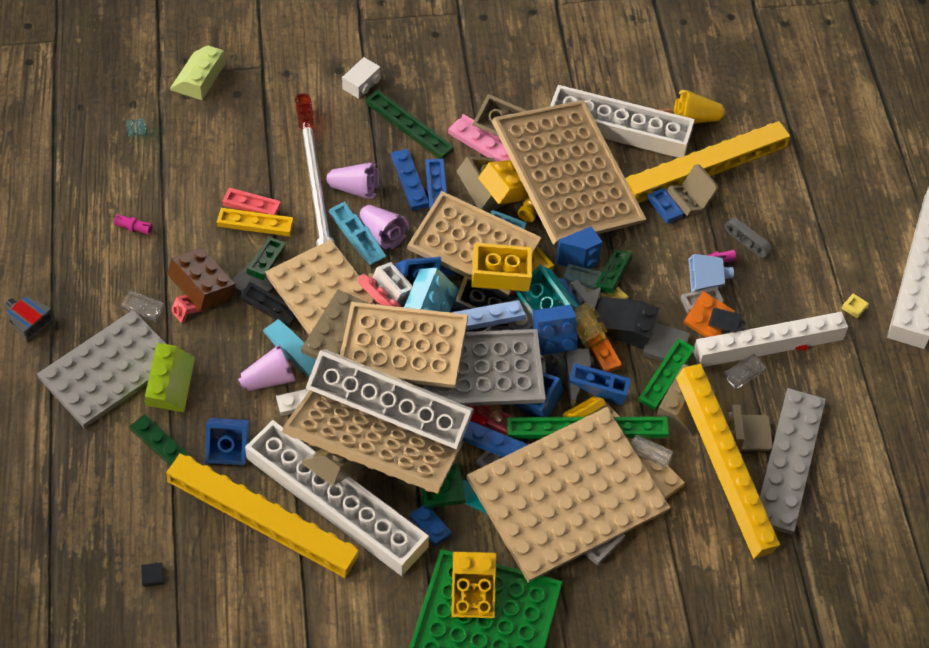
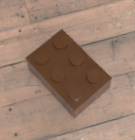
M203 248L171 258L167 275L200 311L231 300L235 283Z

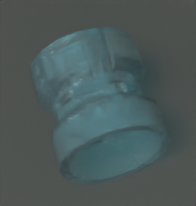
M144 118L126 120L128 137H134L138 134L141 136L147 135Z

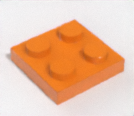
M702 291L683 324L706 338L721 335V332L708 326L713 308L735 312V310Z

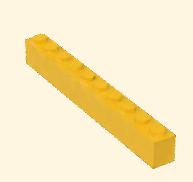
M779 121L773 124L770 123L765 127L754 129L730 140H724L719 144L708 146L687 156L678 157L673 161L662 163L657 167L646 169L625 179L637 202L641 203L649 200L648 196L650 193L662 188L667 190L671 185H681L696 164L701 165L708 175L712 176L787 148L790 135Z
M701 364L684 367L676 378L751 555L755 559L772 554L780 546V543Z
M179 454L166 472L167 482L343 578H346L358 559L359 550L352 543H345L339 540L335 534L326 533L318 525L304 521L296 513H289L281 505L267 501L261 494L252 493L246 486L232 482L226 475L215 473L211 467L207 465L202 466L190 456Z

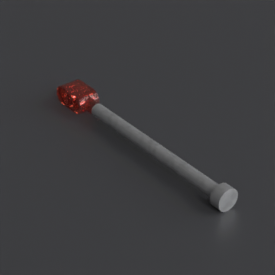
M301 93L295 97L298 126L302 129L319 236L316 246L330 239L335 244L334 239L329 234L312 128L314 126L311 97L306 93Z

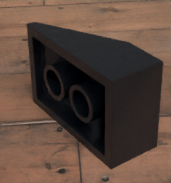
M465 275L458 287L459 290L449 313L516 301L517 297L511 294L508 295L499 289L472 287V277ZM509 323L498 324V326H508Z
M601 296L590 328L643 350L650 339L659 308L643 301Z

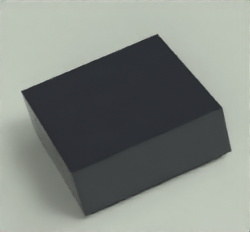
M162 563L141 565L142 587L164 585Z

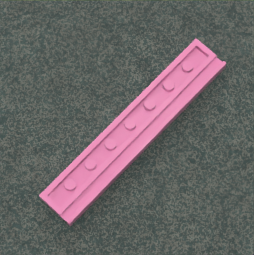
M464 114L448 129L449 135L488 158H494L496 161L511 160L500 137L473 126L474 120Z

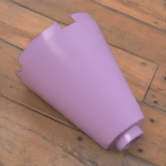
M375 163L332 169L327 174V183L331 188L366 199H374L377 194L373 193L374 189L379 186L378 168H374Z
M367 205L360 211V220L368 227L373 237L384 249H394L406 238L405 231L406 229L409 230V223L405 217L372 205Z
M280 345L273 348L240 373L241 378H239V382L243 389L247 388L248 391L296 381Z

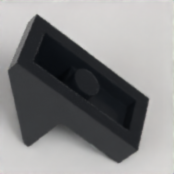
M713 308L708 326L723 334L743 331L746 322L741 320L742 315Z

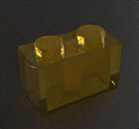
M586 302L573 309L577 316V333L586 349L589 348L590 350L608 340L604 334L608 331L603 322L598 323L596 318L599 315L594 307L590 308Z

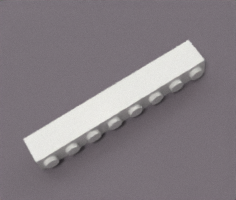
M842 312L696 339L693 353L697 364L707 367L794 350L800 345L807 344L809 347L844 340L848 325Z

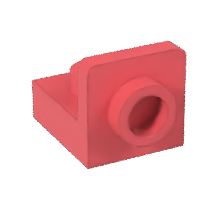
M186 295L176 297L172 307V312L180 323L185 322L187 314L201 312Z

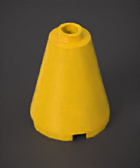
M681 90L679 92L681 94L680 99L676 98L674 114L695 119L694 124L716 122L724 117L725 109L722 104L688 90Z

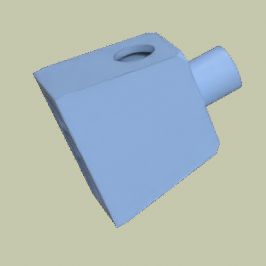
M693 254L689 258L691 292L716 286L721 288L725 284V279L734 277L733 267H724L722 258Z

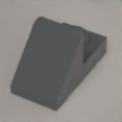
M578 280L571 282L570 290L589 320H592L601 288L588 293L586 287L581 285Z

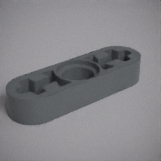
M731 218L725 223L726 231L759 257L764 258L772 251L768 241L737 218Z

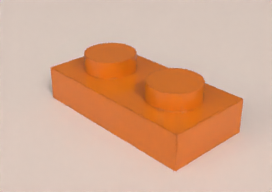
M606 335L588 340L587 345L601 371L610 373L621 369L622 364Z

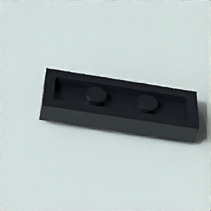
M252 282L248 283L240 295V300L275 320L279 319L287 327H290L296 318L285 301Z

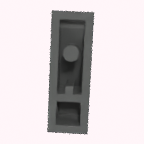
M589 348L565 351L564 364L570 409L575 407L583 390L569 382L573 363L593 368L594 360L593 356L589 354Z

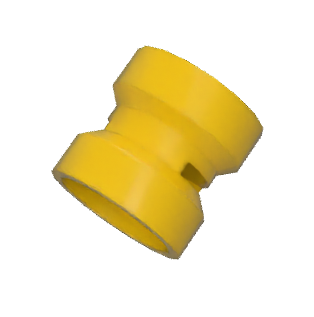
M527 197L523 202V206L518 211V216L525 222H533L537 211L530 197Z

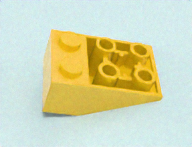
M453 552L452 617H495L496 553Z

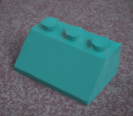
M541 264L532 272L529 291L514 290L532 316L533 310L571 305L575 314L581 310L554 272Z

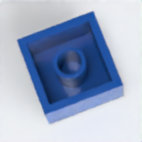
M571 305L533 310V329L538 331L540 355L577 350V316Z

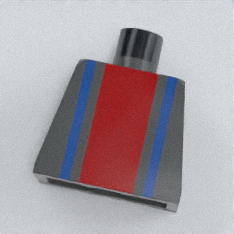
M28 296L23 297L19 302L11 298L5 304V308L8 309L6 315L10 325L27 343L54 320L50 307Z

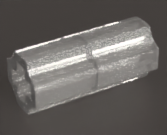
M638 434L631 443L637 455L664 468L668 466L674 452Z

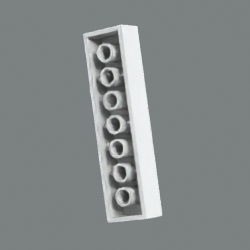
M561 85L557 86L550 106L584 100L604 139L674 157L685 156L695 119Z
M326 349L320 350L306 389L454 449L460 447L474 411L470 407Z

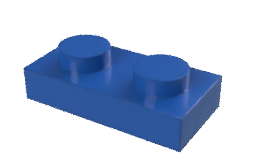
M665 188L649 194V201L666 224L683 217V212Z
M422 505L410 514L412 522L429 536V541L435 547L451 536L452 532L431 508L424 509V505Z

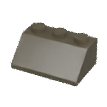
M488 94L472 125L499 137L492 123L494 117L527 110Z
M467 156L456 172L477 208L483 211H495L509 204H498L478 179L489 162H496L494 158Z
M683 364L682 367H681V369H680V371L678 372L677 376L679 375V373L682 371V369H683L684 367H689V366ZM675 378L658 408L656 417H667L668 426L692 436L697 426ZM711 385V388H712V390H713V392H714V394H715V393H716V390H715V388Z
M321 449L302 460L304 466L332 486L366 466L350 461L343 456L329 453L325 449Z

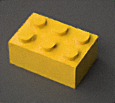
M511 160L489 162L478 177L498 204L524 201L529 197Z
M484 243L474 244L472 287L529 291L532 279V247Z

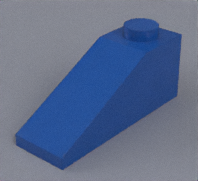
M573 363L569 382L596 397L603 398L604 401L623 405L628 394L631 379Z

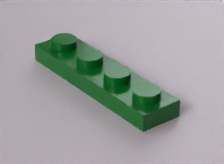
M678 338L640 395L638 401L656 410L682 365L686 364L693 354L695 347Z

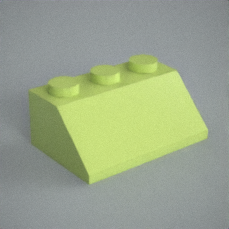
M207 45L195 51L171 86V91L203 100L225 66L223 50Z

